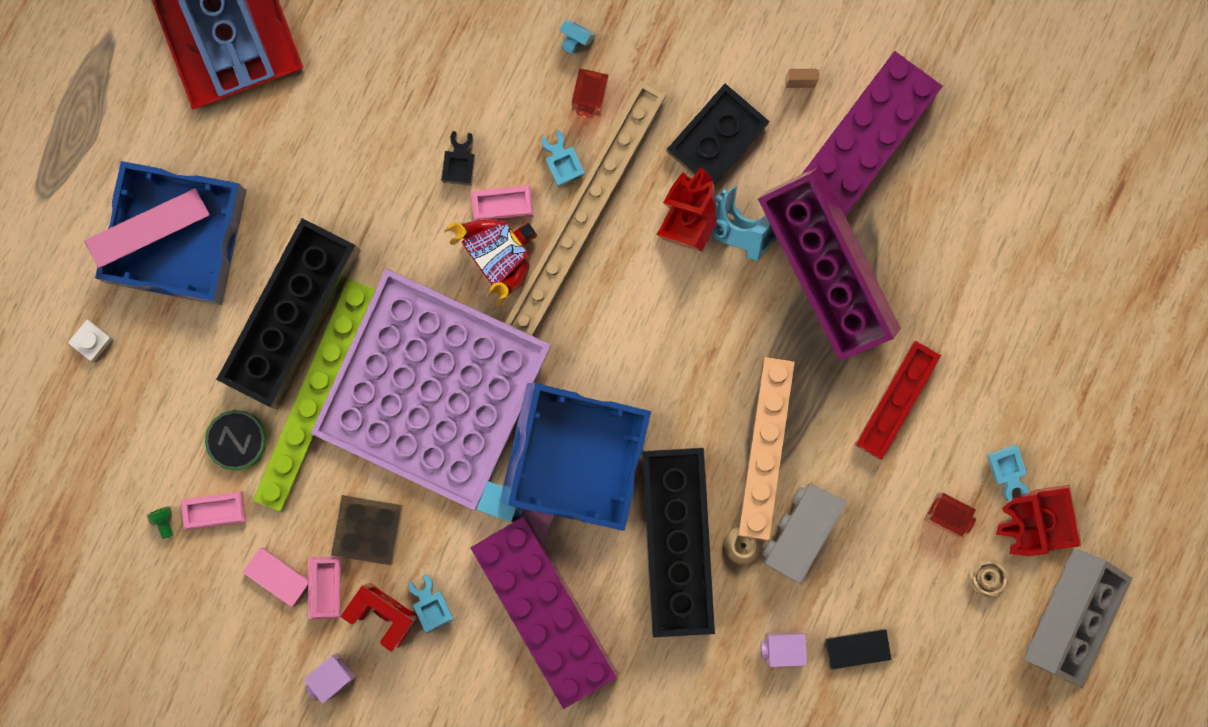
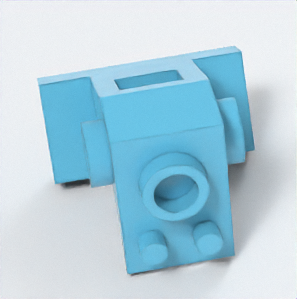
M734 186L729 192L724 189L716 197L717 222L711 236L719 242L748 250L746 258L758 261L777 240V237L766 215L757 220H750L742 216L741 211L735 206L737 186ZM728 213L732 214L735 220L730 219Z

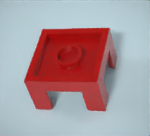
M372 583L361 585L340 616L348 623L355 624L357 619L360 621L364 620L370 609L373 608V612L378 617L387 622L392 621V625L380 641V644L390 652H393L396 647L399 648L419 619L417 614Z

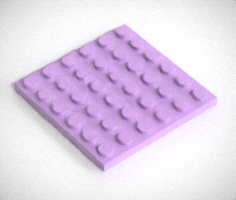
M385 269L311 434L472 510H476L486 483L490 480L520 415L527 383L535 382L552 345L396 272Z

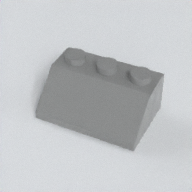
M807 484L805 488L801 486L798 488L791 501L795 504L790 515L786 512L784 513L776 527L780 530L775 541L770 539L761 554L765 557L762 563L800 584L847 503L843 499L812 484Z

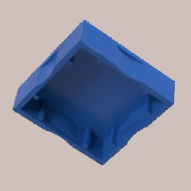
M121 161L112 198V215L108 229L195 188L209 216L99 269L97 267L95 279L107 284L222 305L247 190L235 182L198 175H177L161 168Z
M527 383L500 503L625 531L634 491L635 469L643 451L651 411L612 401H599L583 397L575 392L538 383Z

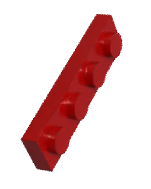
M916 340L913 341L855 442V446L879 460L883 459L942 355Z

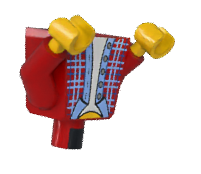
M496 219L474 220L463 224L453 222L444 230L445 233L452 231L456 235V237L449 241L451 245H455L462 238L464 239L461 241L464 248L492 285L487 296L492 293L500 296L495 303L496 305H501L507 296L523 285L530 268V254L524 246L537 237L536 232L528 222L514 232L506 221L500 222Z

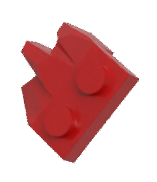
M700 167L692 179L682 172L674 182L663 202L670 210L656 234L665 241L700 252L703 251L706 243L709 241L717 222L713 178L702 167Z
M1070 485L1031 491L1013 498L1002 508L1004 513L1012 516V519L1000 522L996 535L1010 536L1016 539V542L1010 546V554L1035 556L1049 554L1050 550L1081 547V538Z

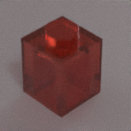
M579 68L571 102L572 110H576L577 115L586 118H593L594 115L601 116L609 83V75Z
M937 493L924 520L956 537H963L964 533H970L975 524L976 518L973 515L976 509L945 493Z

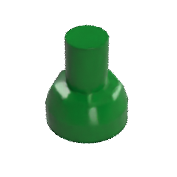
M170 506L147 514L149 522L153 526L157 525L162 539L174 535L169 520L172 519Z

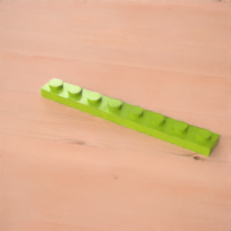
M351 279L347 280L253 501L283 512L315 438L311 431L372 300L375 289Z

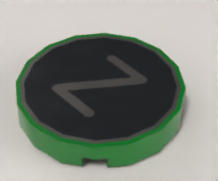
M238 410L221 413L213 419L206 430L205 436L206 450L213 462L224 469L242 470L254 465L265 452L267 443L266 432L259 419L248 412Z

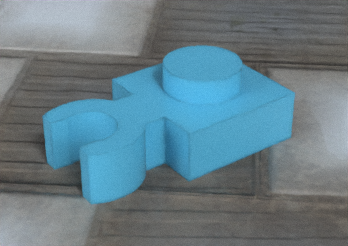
M558 130L556 131L557 144H548L545 137L541 140L543 148L553 155L546 158V163L559 188L585 176V172L573 147L564 150V136Z
M1014 444L986 454L995 483L998 485L1005 483L1002 493L1007 501L1010 502L1013 499L1012 491L1015 488H1019L1021 495L1029 493L1027 486L1020 482L1019 477L1027 475L1017 445Z
M424 575L426 587L423 590H417L413 582L409 583V589L414 596L420 599L419 602L413 604V607L424 631L428 634L454 621V618L441 591L432 594L433 582L427 575Z

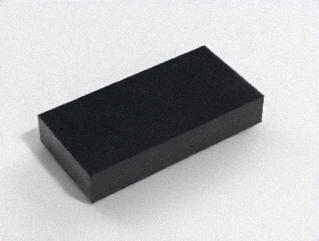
M886 629L825 638L831 670L892 660Z

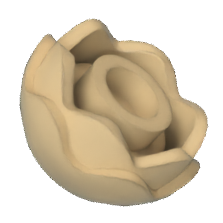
M738 526L726 535L724 539L725 552L732 562L749 564L760 555L762 543L761 540L739 537ZM742 542L746 544L745 548L740 547Z
M982 559L978 561L970 572L971 585L982 596L994 597L1000 595L1009 581V575L1003 564L995 559ZM987 575L991 576L990 580L986 579Z

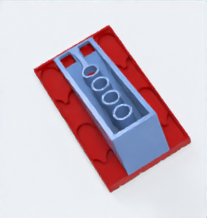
M152 0L192 110L304 68L279 0Z

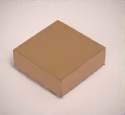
M788 70L785 77L786 88H815L819 80V70Z

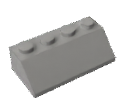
M1074 548L1072 555L1065 563L1064 573L1059 583L1052 591V599L1048 608L1040 617L1038 630L1027 646V654L1024 660L1083 688L1132 577L1108 561Z

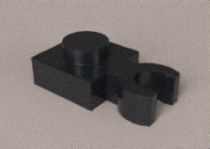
M453 131L450 141L454 151H445L441 181L442 183L472 186L475 154L467 153L474 143L472 133H468L465 143L459 144L457 142V132Z

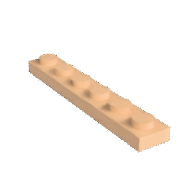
M765 357L763 360L738 530L739 537L769 541L795 363L792 361Z

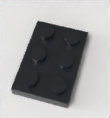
M725 83L671 143L666 152L693 175L702 167L713 178L712 181L715 186L769 125L770 121Z

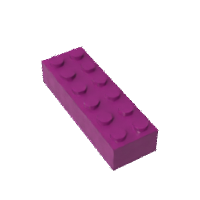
M894 51L803 173L820 166L846 216L943 85Z
M818 166L761 195L758 201L839 362L894 339L901 327L821 167Z
M527 516L519 518L470 547L563 709L617 678L618 671Z

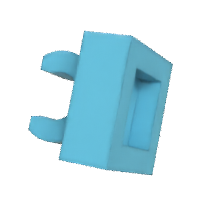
M565 20L559 30L568 35L561 48L570 54L576 53L580 43L591 45L596 35L572 20Z

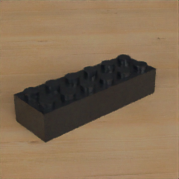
M301 218L216 380L270 408L278 410L361 250L355 244Z
M704 448L642 451L652 636L654 638L715 634Z

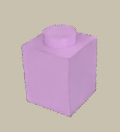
M803 632L765 634L766 641H761L762 660H767L769 667L807 666L806 637Z
M336 653L303 680L307 684L305 689L311 698L315 701L320 700L323 704L356 676L338 653Z

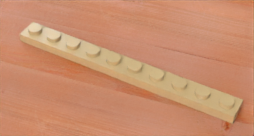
M639 81L505 321L506 324L531 336L534 335L666 98V94Z

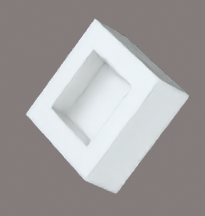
M87 319L68 343L88 360L95 362L112 342L113 338Z

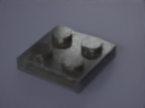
M342 495L331 555L393 565L403 505Z

